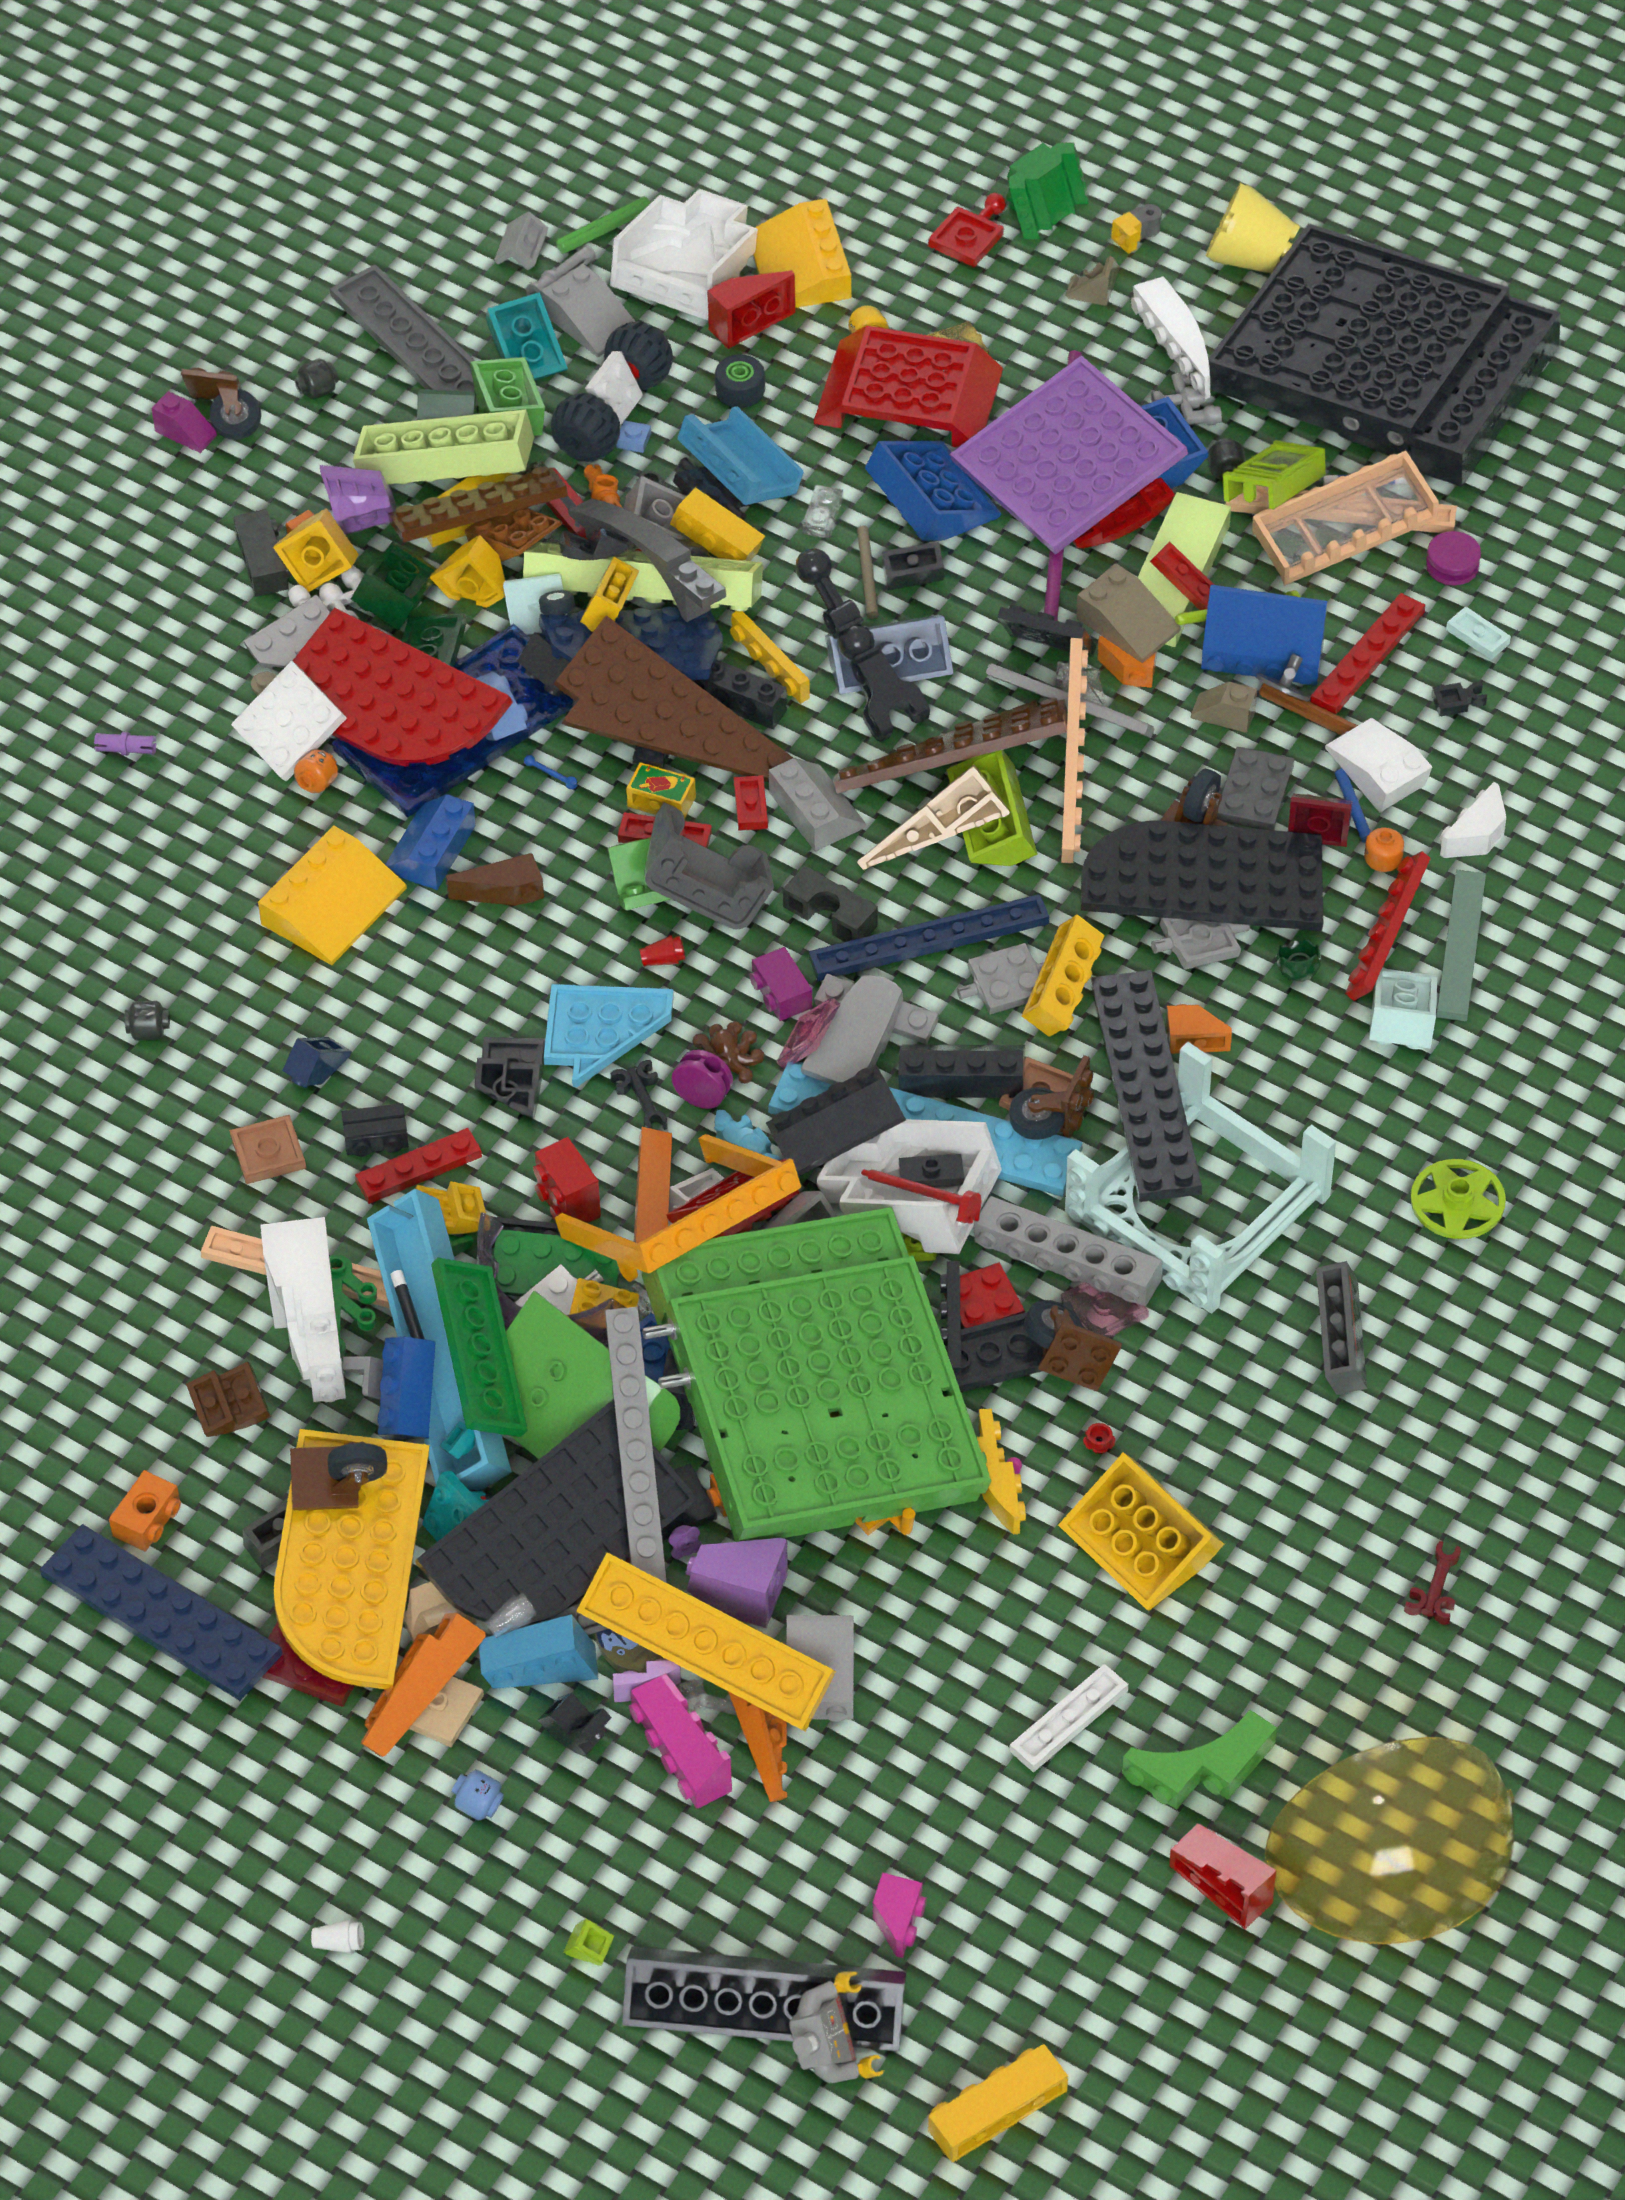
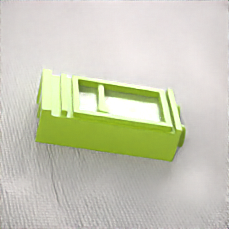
M1277 440L1273 441L1272 445L1233 469V472H1225L1223 474L1224 501L1229 502L1243 493L1245 501L1250 503L1256 499V485L1268 487L1269 509L1277 508L1326 475L1325 448Z

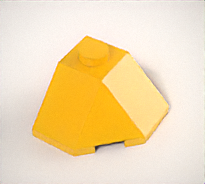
M481 535L460 546L430 576V579L450 599L460 601L461 598L476 601L478 606L487 608L505 597L503 587L505 578L500 557Z

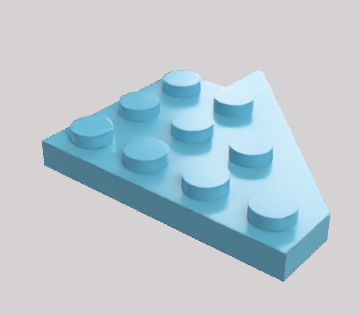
M551 984L544 1065L573 1066L572 1085L573 1087L580 1086L672 1021L673 989Z

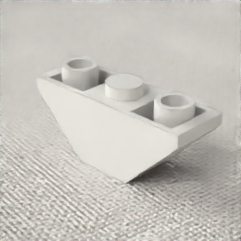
M1493 782L1486 791L1481 790L1469 809L1464 808L1453 826H1447L1440 836V842H1442L1440 856L1452 858L1485 855L1502 839L1505 831L1506 813L1499 784Z

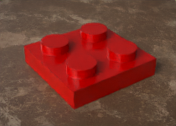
M1000 1262L960 1275L961 1329L1025 1313Z

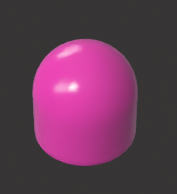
M1016 1457L1009 1458L1007 1462L1013 1461L1014 1474H1019L1022 1468L1020 1459Z

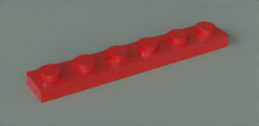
M1400 593L1313 692L1310 702L1336 715L1425 613L1426 605Z
M1423 851L1412 857L1407 856L1397 868L1399 871L1398 876L1388 888L1389 896L1378 911L1380 916L1377 923L1368 933L1370 938L1367 945L1358 955L1360 961L1357 968L1352 971L1348 978L1350 983L1345 994L1353 1001L1371 992L1374 988L1431 859Z

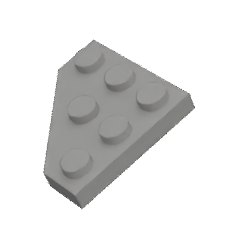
M316 594L244 640V644L260 667L273 669V667L285 668L296 657L330 612Z

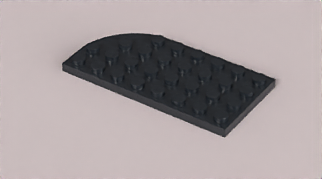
M1159 820L1129 824L1107 834L1088 853L1081 874L1080 911L1322 931L1324 924L1321 834Z
M614 1399L414 1561L452 1606L470 1617L495 1625L526 1626L541 1623L564 1611L587 1592L607 1552L623 1561L630 1557ZM652 1444L661 1530H663L692 1506L698 1498Z

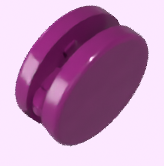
M1458 531L1440 533L1428 545L1427 571L1436 581L1446 585L1455 586L1468 583L1478 574L1481 548L1478 542L1466 533Z
M692 1050L682 1057L674 1069L672 1084L676 1092L686 1102L699 1108L710 1109L717 1107L723 1101L725 1095L732 1087L733 1076L727 1064L718 1056L704 1050Z

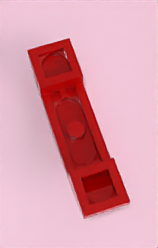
M1161 477L1156 478L1137 492L1136 497L1124 502L1075 539L1073 543L1077 548H1088L1123 537L1143 526L1162 512L1173 501L1175 494Z

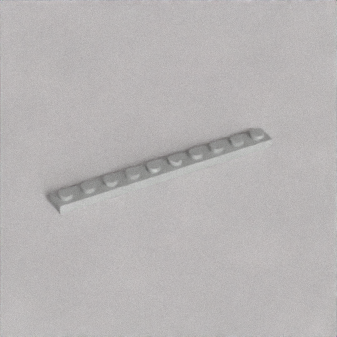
M638 1307L605 1310L630 1562L636 1568L667 1583Z

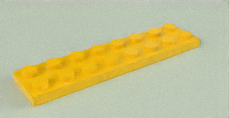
M608 1552L576 1611L805 1732L836 1673L835 1670Z

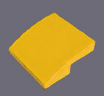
M452 1181L447 1191L420 1185L416 1186V1189L439 1199L448 1234H464L487 1229L489 1223L480 1187Z

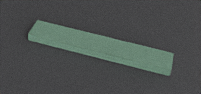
M1456 870L1437 1018L1467 1021L1486 873Z

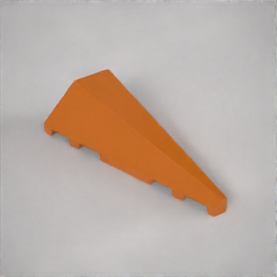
M728 1691L769 1801L775 1802L787 1798V1792L782 1790V1775L787 1772V1763L782 1761V1748L787 1745V1722Z

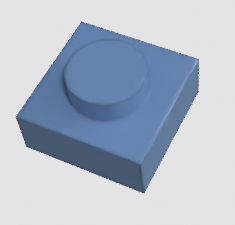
M624 420L616 448L644 453L651 435V425Z

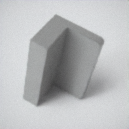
M530 211L513 220L506 227L494 261L499 265L513 257L527 270L534 267L548 227Z
M371 1356L343 1357L342 1370L363 1375L362 1394L380 1400L383 1360Z

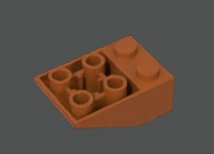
M524 508L475 522L464 531L468 541L481 535L497 552L500 561L503 562L522 554L559 527L561 522L531 509Z

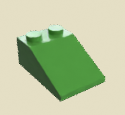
M526 358L471 361L470 367L479 414L526 409L533 435H542L545 406Z

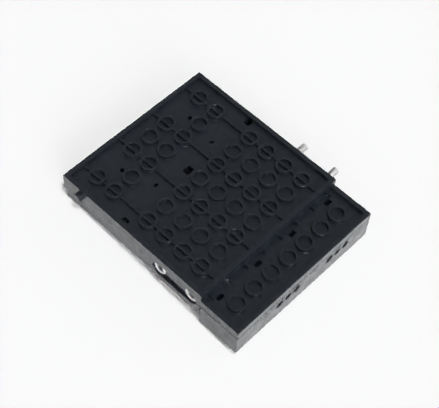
M1308 223L1208 358L1211 391L1336 432L1348 441L1390 455L1399 454L1407 451L1409 454V445H1411V459L1421 474L1462 487L1559 347L1561 312L1511 297L1510 287H1508L1505 281H1500L1497 284L1466 274L1461 267H1456L1453 270Z

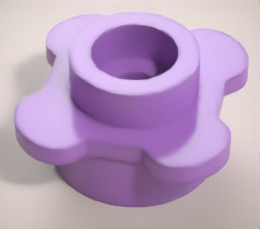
M684 1525L672 1531L668 1541L673 1546L671 1551L673 1558L680 1559L683 1556L699 1551L702 1543L698 1539L700 1531L697 1527Z

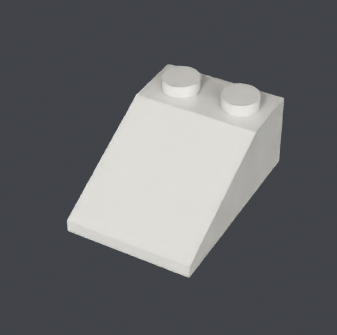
M1370 718L1325 746V749L1379 813L1425 786L1432 770V766L1413 744L1373 718Z

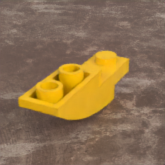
M992 1408L979 1409L978 1428L980 1437L976 1438L981 1452H984L986 1455V1466L991 1478L988 1490L982 1496L998 1520L1013 1535L1020 1534V1521H1026L1024 1501L1018 1502L1017 1496L1018 1493H1022L1020 1474H1014L1013 1461L1005 1462L1004 1449L997 1448L996 1440H1001L1000 1422L993 1420Z

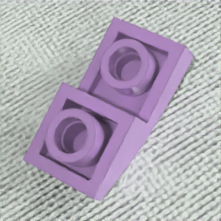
M661 1658L655 1661H646L647 1673L626 1671L613 1674L614 1702L631 1701V1690L665 1673L675 1685L680 1684V1666L666 1658Z

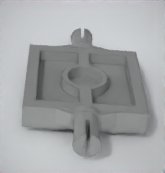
M1161 918L1160 927L1166 938L1153 940L1151 948L1154 950V953L1172 950L1184 970L1239 957L1241 948L1235 939V934L1249 931L1250 925Z
M1026 943L969 959L968 967L973 976V983L957 987V994L960 1000L977 995L985 1003L989 1014L1027 1004L1043 963L1038 964L1032 958Z

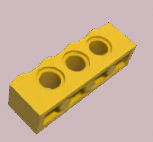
M1075 915L1059 925L1022 1014L1024 1019L1048 1037L1059 1031L1067 1030L1074 1019L1072 1016L1073 1011L1083 998L1082 989L1092 976L1091 967L1102 951L1100 946L1105 935L1079 915Z

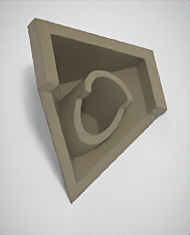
M1109 256L1106 259L1105 265L1098 262L1090 272L1086 269L1083 270L1084 277L1079 278L1076 274L1073 275L1065 296L1072 300L1107 306L1120 269L1116 260Z

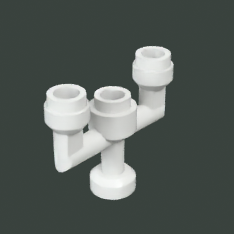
M353 565L352 568L341 573L342 581L352 591L343 594L338 585L327 583L320 588L319 598L329 611L335 607L359 619L354 611H347L344 606L354 602L351 600V597L363 578L361 571ZM296 585L288 592L289 600L294 607H298L311 598L307 589L302 585Z

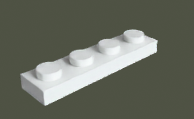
M1103 1664L1010 1744V1752L1034 1773L1128 1691V1684L1106 1664Z

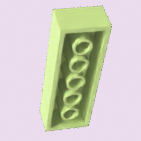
M526 409L368 425L362 427L353 462L355 469L381 471L388 484H408L417 481L432 482L438 479H461L468 476L518 473L526 470L534 435Z

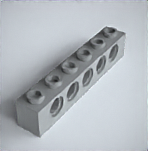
M990 1196L981 1210L980 1220L974 1222L975 1242L984 1248L994 1249L1009 1255L1013 1259L1029 1262L1042 1270H1050L1061 1274L1069 1280L1079 1281L1094 1287L1098 1291L1122 1297L1130 1303H1137L1146 1307L1162 1280V1260L993 1196Z

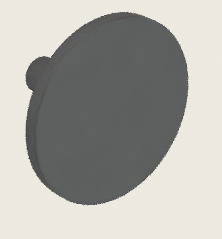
M1292 653L1280 681L1261 673L1256 675L1258 680L1281 692L1307 702L1311 699L1308 694L1291 686L1303 660L1302 657Z

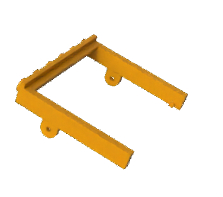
M704 1134L698 1139L706 1163L715 1162L755 1178L639 1243L563 1213L556 1216L555 1220L562 1239L616 1260L623 1277L631 1282L638 1277L637 1269L648 1274L795 1192L801 1188V1184L793 1159L789 1158L781 1162Z

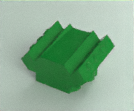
M1059 142L1051 148L1042 143L1009 166L1007 174L1009 191L1006 200L1008 201V206L1017 213L1024 239H1040V230H1053V226L1065 216L1076 214V204H1088L1087 184L1083 177V170L1080 166V159L1078 158L1074 142Z

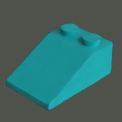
M540 292L487 308L486 322L501 359L525 357L534 380L568 370Z

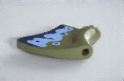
M609 1628L594 1633L596 1643L603 1657L619 1673L626 1671L647 1673L646 1661L664 1658Z

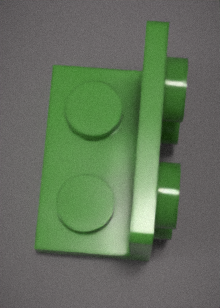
M651 837L608 848L619 905L625 910L671 900L650 889L645 882L644 869Z

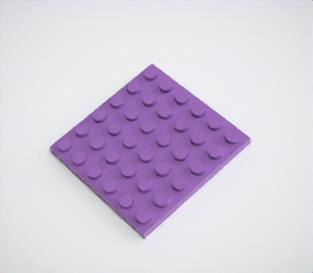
M1082 355L950 453L952 461L1054 554H1057L1188 455L1187 447Z

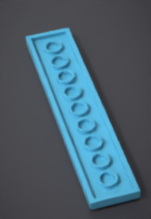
M789 1059L768 1105V1113L776 1115L783 1111H789L800 1105L804 1099L815 1097L827 1091L831 1084L802 1074L801 1067L803 1063L798 1061L793 1064L795 1060ZM889 1087L905 1119L986 1122L1002 1168L998 1179L1063 1197L1066 1190L1067 1156L1075 1149L1081 1152L1083 1142L1056 1134L1046 1139H1028L1019 1135L1013 1129L1010 1121Z

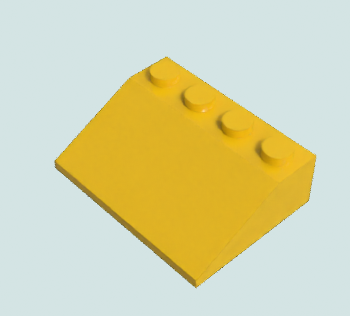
M827 199L799 203L754 227L757 228V239L753 258L758 274L792 270L795 273V308L851 299V272Z
M333 825L258 901L261 925L326 963L333 965L407 889V885L357 838Z
M1124 1452L1058 1524L1062 1530L1148 1611L1201 1571L1225 1545L1136 1460Z

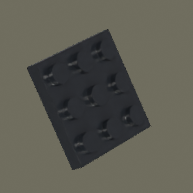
M1010 605L1009 609L1000 607L997 618L1011 637L1070 651L1071 638H1083L1082 650H1088L1089 657L1094 656L1096 645L1087 630L1082 628V623L1066 619L1065 623L1055 621L1054 616L1043 612H1038L1037 616L1026 613L1027 610L1016 605Z

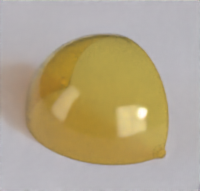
M1421 1737L1378 1745L1352 1755L1328 1768L1308 1782L1290 1799L1271 1827L1266 1842L1264 1863L1277 1870L1275 1888L1286 1905L1307 1923L1321 1931L1343 1939L1372 1944H1398L1429 1938L1446 1932L1471 1918L1493 1898L1502 1885L1512 1861L1515 1842L1514 1814L1511 1805L1514 1802V1796L1510 1789H1506L1503 1779L1491 1759L1483 1751L1468 1743L1449 1738Z

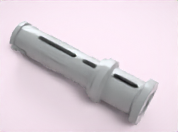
M584 245L556 269L545 271L537 282L529 283L526 287L527 296L538 292L541 294V290L582 263L587 266L596 259L595 251L590 246Z

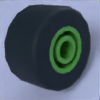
M731 355L723 359L715 370L717 397L722 403L730 407L738 406L739 408H745L758 403L763 398L766 390L764 366L759 360L749 355Z

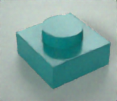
M459 1421L440 1447L459 1460L461 1456L468 1454L474 1447V1430L466 1429L465 1423Z

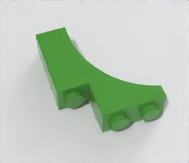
M1249 1710L1227 1733L1206 1745L1191 1750L1160 1753L1131 1747L1123 1756L1122 1774L1125 1775L1131 1784L1142 1786L1151 1792L1158 1802L1165 1805L1168 1804L1176 1810L1200 1782L1203 1783L1209 1792L1215 1795L1219 1794L1229 1800L1275 1745L1277 1727L1252 1710Z

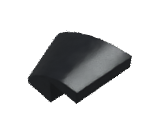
M600 527L599 531L594 530L590 540L563 530L559 539L561 556L576 560L605 559L639 549L626 537Z
M484 1037L482 1058H477L475 1089L529 1118H534L543 1076L545 1039Z

